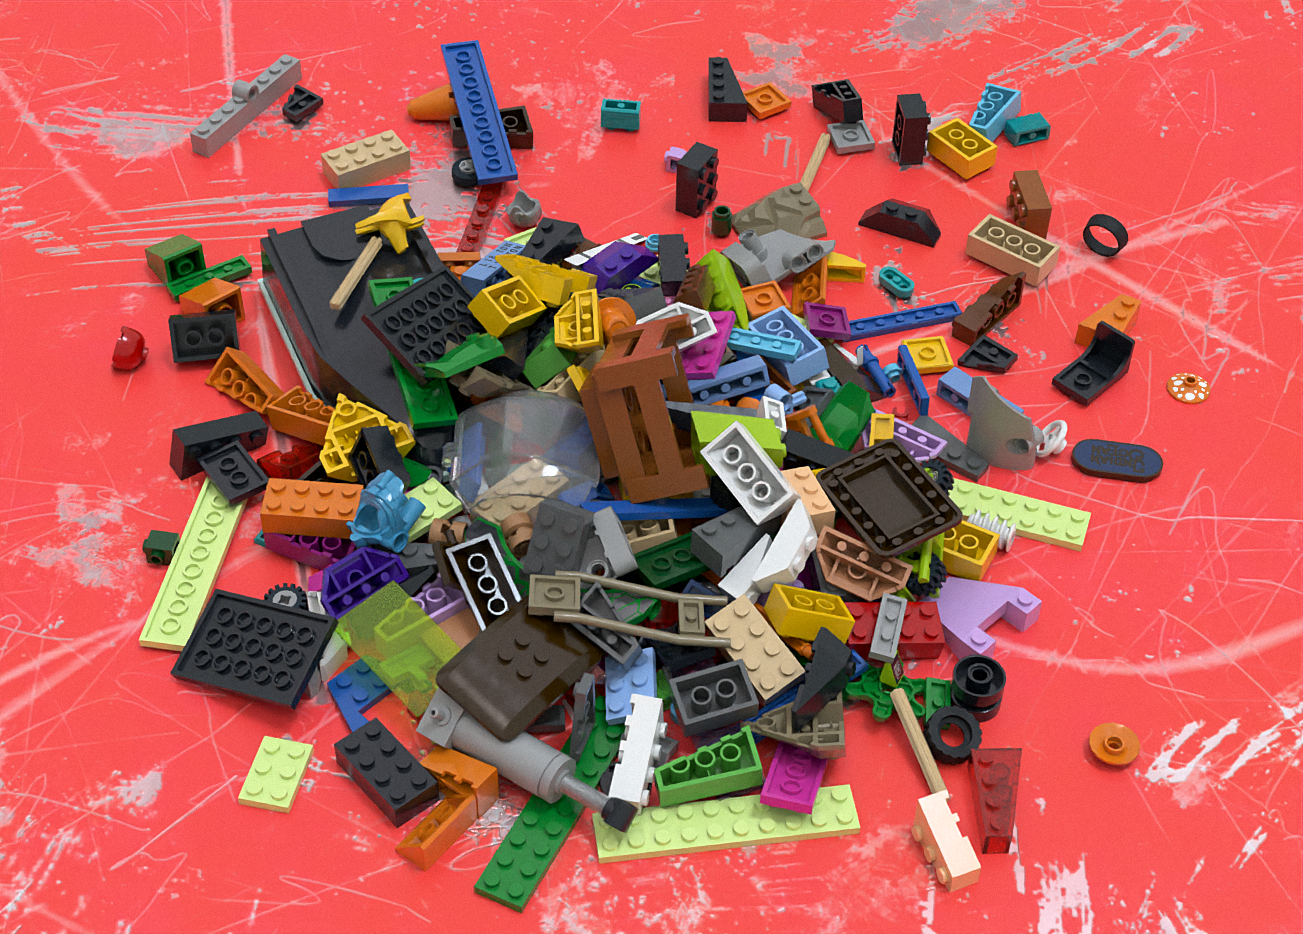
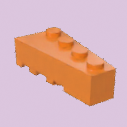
M297 385L266 406L272 429L316 444L325 445V436L333 410H335L330 405L325 406L322 400L314 399L310 392H303L302 387Z

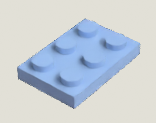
M653 647L642 649L643 653L628 671L610 657H605L606 721L609 726L624 723L627 715H632L630 704L632 693L657 698L656 654Z

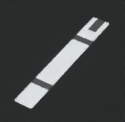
M634 233L615 241L636 244L647 240V237ZM614 241L564 260L576 266L583 264Z

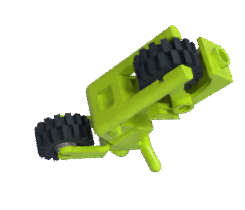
M929 459V463L925 460L921 461L924 470L949 496L948 490H953L952 484H954V479L946 465L937 459L936 461ZM945 532L895 556V558L912 565L913 568L905 585L906 587L890 595L908 599L907 602H916V599L913 597L915 594L918 597H922V594L925 597H940V590L943 587L941 582L945 583L947 580L945 578L947 576L946 567L942 563Z

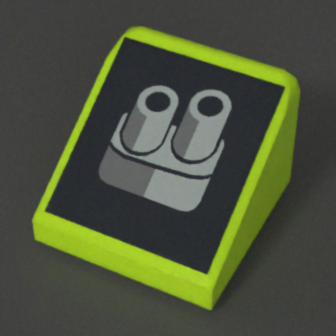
M896 650L893 664L885 662L879 678L881 682L895 688L904 675L898 650Z

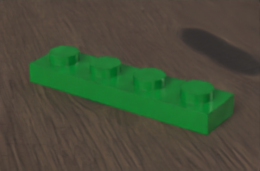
M241 255L166 283V288L174 301L177 302L180 301L179 295L213 278L229 282L252 273V267L245 257Z

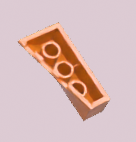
M226 347L204 381L268 415L266 406L285 394L246 352Z

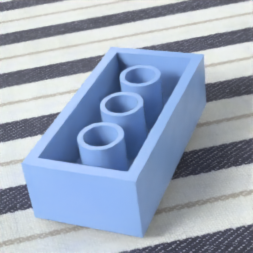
M784 306L749 322V331L802 341V348L795 362L763 356L793 386L829 368L825 348Z

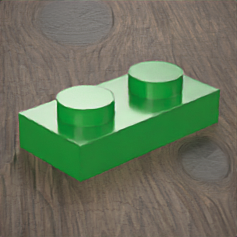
M931 677L925 678L923 706L926 712L923 716V726L937 709H942L948 705L951 707V681ZM950 724L944 725L941 729L948 730Z

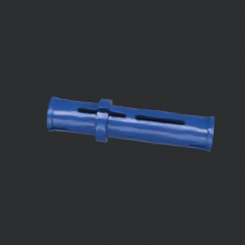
M863 344L859 345V346L856 348V350H855V353H856V354H857V349L860 348V347H862ZM864 344L862 367L871 375L885 398L887 396L888 398L892 397L896 393L895 387L880 367L878 358Z

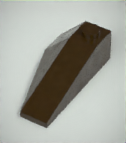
M826 338L818 340L826 351L829 368L826 370L830 377H836L835 380H838L840 386H843L848 381L856 384L870 393L871 402L883 399V394L869 375Z

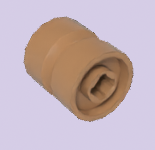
M518 512L506 517L500 526L505 539L508 540L507 543L511 553L516 558H521L527 555L534 526L529 514Z
M434 518L429 531V544H434L436 541L447 542L444 532L449 529L454 530L456 540L462 544L465 542V530L469 527V524L454 521L450 524L447 519Z

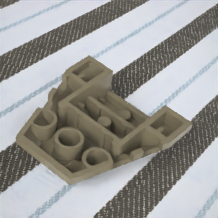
M801 182L773 190L732 215L731 227L738 236L748 229H754L757 236L779 229L813 240L827 236L824 221L820 217V207Z

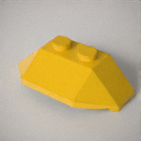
M597 289L574 292L570 297L571 299L554 316L556 347L577 353H593L598 350H604L602 319Z

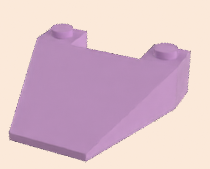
M948 577L945 583H941L943 587L940 590L939 598H931L929 596L923 597L918 601L937 602L945 642L959 660L969 655H984L993 658L996 640L984 631L1002 617L1018 630L1024 632L1038 620L1042 604L1040 599L1021 587L956 577Z

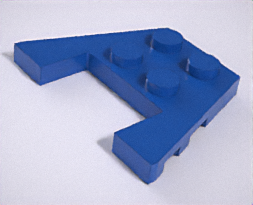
M364 655L327 683V687L339 712L342 713L348 729L354 732L369 722L362 714L397 688H400L408 696L416 691L411 679L408 678L392 686L379 672V664L382 662ZM428 680L424 681L427 689L420 692L422 695L427 694L433 689L432 683Z

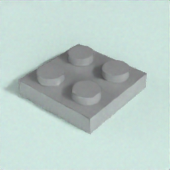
M864 120L854 124L843 122L827 124V133L831 136L830 139L837 154L875 149V141Z

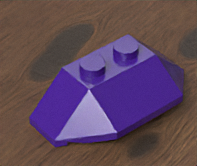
M614 241L584 262L583 271L598 276L595 288L597 289V294H601V291L608 288H613V290L621 289L657 263L659 257L644 246Z
M363 546L323 570L320 602L328 616L339 620L408 578L409 574L398 555Z

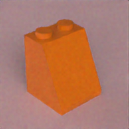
M213 278L179 295L181 309L184 314L236 309L237 323L246 319L241 288L236 284Z

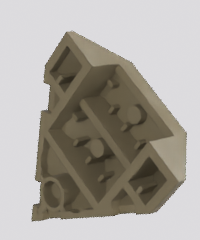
M448 340L445 354L460 345ZM477 365L450 376L449 380L450 383L459 387L458 390L469 397L471 394L480 398L533 395L537 391L518 381L517 378L513 381L497 369L489 372Z
M842 690L799 731H794L792 708L794 701L762 714V718L756 722L747 720L740 723V728L749 725L751 732L783 742L820 759L846 757Z

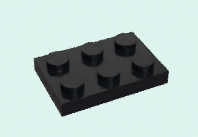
M238 440L197 458V464L230 507L265 491L269 478Z
M678 622L665 629H656L679 635ZM645 638L649 648L653 647L656 656L670 672L717 655L715 647L677 645Z

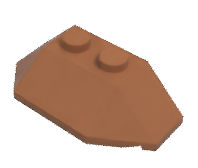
M826 525L823 526L815 547L825 582L868 602L882 598L883 593L892 594L904 589L913 568L912 565L895 557L889 559L879 558L865 543Z

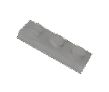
M883 593L868 657L893 664L908 599Z

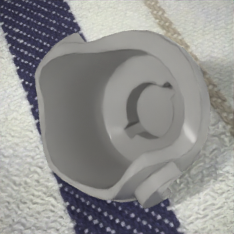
M523 190L516 193L513 202L507 206L506 212L509 220L514 225L526 228L534 226L540 220L542 207L538 199L530 198L529 194Z

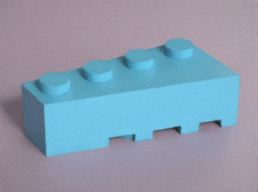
M986 83L985 91L981 95V101L978 102L977 110L974 112L969 126L993 142L1005 129L1006 120L1016 117L1021 111V91Z

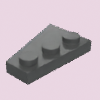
M584 673L581 681L576 682L573 690L575 705L569 757L579 762L596 723L594 675Z

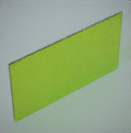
M394 580L340 617L335 629L341 639L353 649L416 717H419L427 710L438 689L436 684L438 671L461 650Z

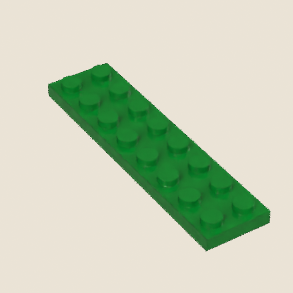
M412 277L369 280L367 287L373 306H378L413 285L414 282ZM388 350L412 429L457 425L459 419L446 379L435 378L425 386H422Z

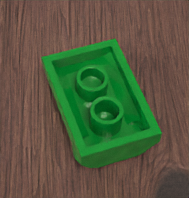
M474 333L466 336V341L462 345L452 349L439 360L417 363L414 366L421 368L425 377L447 378L505 354V351L496 336H490V333L482 335Z
M848 381L839 387L819 419L828 437L832 438L834 446L851 452L871 420L872 413H875L876 410L871 404L870 393ZM814 427L811 428L810 431L813 437L820 440Z

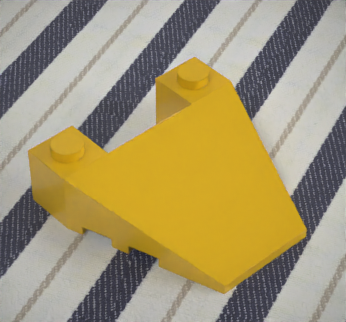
M516 254L495 255V260L513 277L520 275L537 297L542 301H546V305L553 308H559L560 305L567 303L570 292L595 289L598 276L573 268L567 270L560 268L557 264H545L539 262L540 260Z

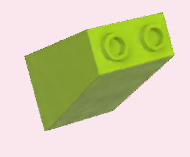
M691 411V449L695 464H703L706 474L709 473L710 476L718 475L700 451L735 421L740 422L748 429L778 468L783 467V457L787 455L785 443H781L780 428H776L773 419Z

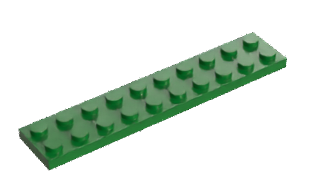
M600 694L595 695L596 723L579 762L576 761L574 775L575 778L596 790L600 786L601 775L609 769V766L618 757L621 735L625 732L626 728L625 722L609 726L606 721V697ZM571 735L560 750V752L567 756L570 755ZM532 794L474 885V893L522 913L587 807L565 794L558 801L551 804Z

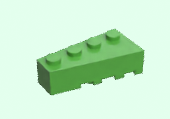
M552 327L550 333L527 357L525 369L522 372L536 389L570 366L578 353L556 347L555 329Z
M749 725L741 728L740 732L732 736L728 734L720 738L719 742L707 747L705 745L698 748L696 753L687 757L681 756L654 769V782L660 807L762 785L763 768Z

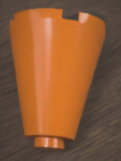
M450 83L410 100V104L407 105L408 115L417 120L449 121V116L459 115Z

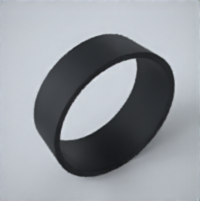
M1096 214L1089 219L1085 226L1083 239L1092 251L1099 255L1110 257L1116 255L1127 245L1128 233L1122 223L1114 217L1106 214ZM1099 226L1110 231L1116 238L1118 247L1112 248L1100 243L1092 235L1090 227Z

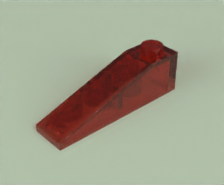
M311 442V445L291 446L292 451L281 453L280 450L274 451L257 459L256 462L268 478L297 480L320 460L319 456L324 446Z

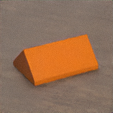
M826 256L794 276L792 314L805 319L803 313L805 302L825 304L828 263Z
M473 793L446 796L395 847L396 851L426 872L478 819L476 796Z

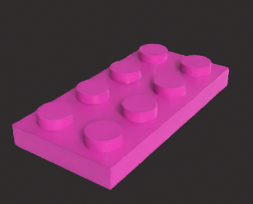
M734 311L709 312L717 333L701 343L680 352L688 380L715 379L736 319Z
M779 741L761 792L760 803L771 807L793 810L798 813L812 814L829 759H820Z

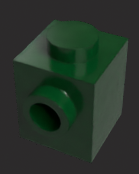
M151 530L148 539L144 540L142 546L147 562L170 566L180 542L179 533Z

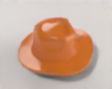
M608 297L599 300L605 350L612 339L611 336L615 329L636 325L634 310L628 302L621 298Z

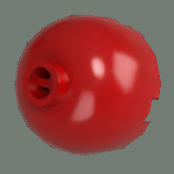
M122 326L120 330L122 332L121 338L117 339L111 367L130 370L136 368L141 360L146 361L149 348L145 347V339L139 331Z

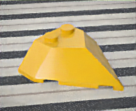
M339 393L336 409L333 410L325 436V445L319 456L327 476L349 482L358 481L348 456L363 427L388 426L391 435L395 438L398 452L404 458L415 445V440L408 426L400 421L398 423L388 419L387 415L358 401L354 403L348 400L345 395Z

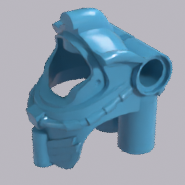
M390 470L379 474L368 484L366 489L361 491L355 519L353 522L348 521L346 523L348 529L353 532L350 535V539L358 548L379 544L396 553L401 552L407 545L409 530L426 509L425 505L418 499L410 497L408 500L403 494L404 484L402 480L396 477Z

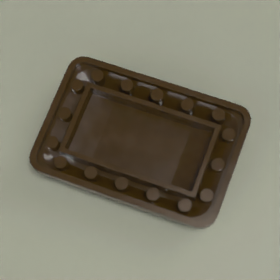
M896 439L883 440L822 469L816 475L817 481L840 515L862 541L882 559L895 557L958 526L963 520V513L960 508Z
M529 595L513 605L450 659L436 675L437 686L492 735L503 742H511L568 692L577 681L579 682L584 673L590 672L603 657V650L570 623L554 622V616L528 614Z

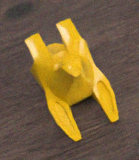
M407 192L387 200L377 214L356 223L355 232L357 235H362L379 230L389 240L397 254H401L409 247L406 231H412L424 226L425 218L422 215L410 219L405 205L412 198Z

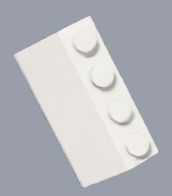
M735 421L700 451L757 525L783 514L795 504L797 499H801L798 492L748 429L738 421Z

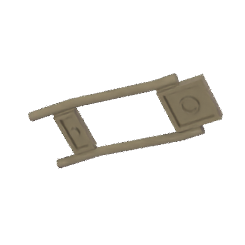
M555 570V576L530 574L528 614L554 616V622L580 623L677 645L730 648L731 638L705 636L703 605L727 606V596L674 593L578 571ZM598 580L602 587L678 603L679 635L580 613V582L594 585Z

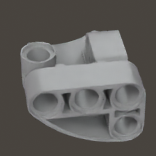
M748 229L738 236L741 244L734 242L722 250L720 254L730 260L736 278L744 287L774 280L778 283L793 272H802L832 252L836 241L803 238L782 229L757 236L754 229Z
M974 376L972 378L967 412L971 414L966 445L989 462V465L1011 470L1032 469L1037 453L1036 447L1044 441L1043 432L1032 424L1031 417L1019 412L999 396V390L990 385L985 376Z
M608 506L594 514L580 572L595 575L600 569H605V574L602 577L616 579L638 569L625 531L612 506ZM526 556L520 558L519 562L523 565L525 563ZM580 582L581 589H590L593 584Z

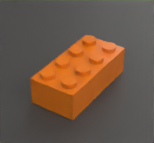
M269 478L260 511L262 530L264 533L350 539V535L353 532L348 529L346 523L354 521L359 507L360 493L364 487L358 484Z

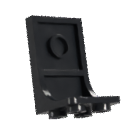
M1100 321L1097 324L1095 335L1085 352L1054 376L1051 384L1087 406L1128 373L1135 346L1134 339L1106 322Z

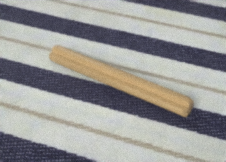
M822 133L801 178L800 182L807 191L810 189L830 143V134Z
M373 236L329 302L332 310H340L381 248L382 239L380 237Z
M894 689L890 693L891 699L932 794L947 790L904 689Z

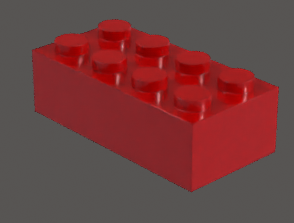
M844 602L855 620L845 645L849 649H854L863 660H877L868 656L881 602ZM907 602L897 645L900 659H938L945 645V639L937 602Z

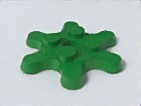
M868 664V670L858 676L861 681L849 682L844 688L845 696L848 699H862L872 704V715L878 722H885L893 711H897L890 696L891 692L886 691L888 689L892 692L894 689H904L917 720L921 719L926 712L925 707L914 698V696H923L925 679L922 678L910 679L903 675L900 683L895 688L880 681L879 678L883 667L876 668Z

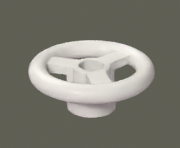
M1056 420L1042 430L1044 434V441L1042 443H1045L1044 450L1040 451L1041 444L1036 447V456L1045 457L1052 452L1058 454L1065 448L1067 441L1064 439L1067 433L1065 421Z

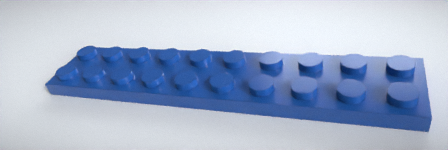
M472 40L441 44V53L478 185L518 180V173L479 41Z

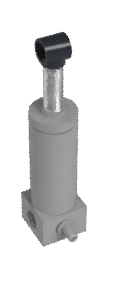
M439 687L416 729L420 734L445 748L459 751L469 757L496 767L499 775L550 804L558 801L564 794L599 813L606 824L621 832H628L639 810L625 800L618 797L610 798L575 778L576 761L573 758L525 731L511 742L500 741Z

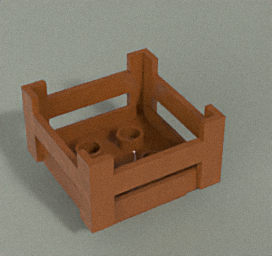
M689 313L615 329L611 336L612 339L600 361L594 363L579 390L604 478L620 476L625 495L629 496L631 504L707 489L711 482L710 474H706L704 465L695 464L691 449V434L678 428L673 429L660 379H662L668 401L694 403L677 340L694 337L695 335Z

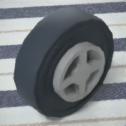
M471 157L459 159L452 165V178L459 185H478Z

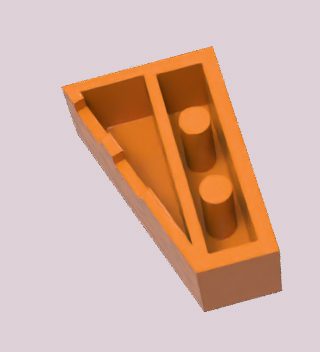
M1123 294L1119 295L1078 324L1075 343L1088 347L1100 321L1106 322L1128 336L1137 321L1142 301Z
M439 744L420 762L438 782V790L444 796L473 793L477 800L478 819L499 799L498 771L496 767Z

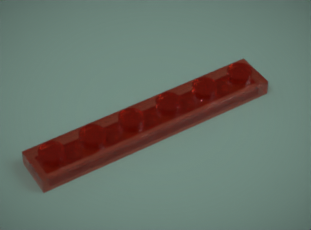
M504 182L482 185L456 252H480L505 188Z

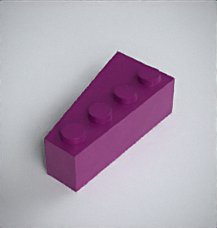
M263 532L266 549L319 570H323L328 565L334 564L351 554L356 547L351 539Z

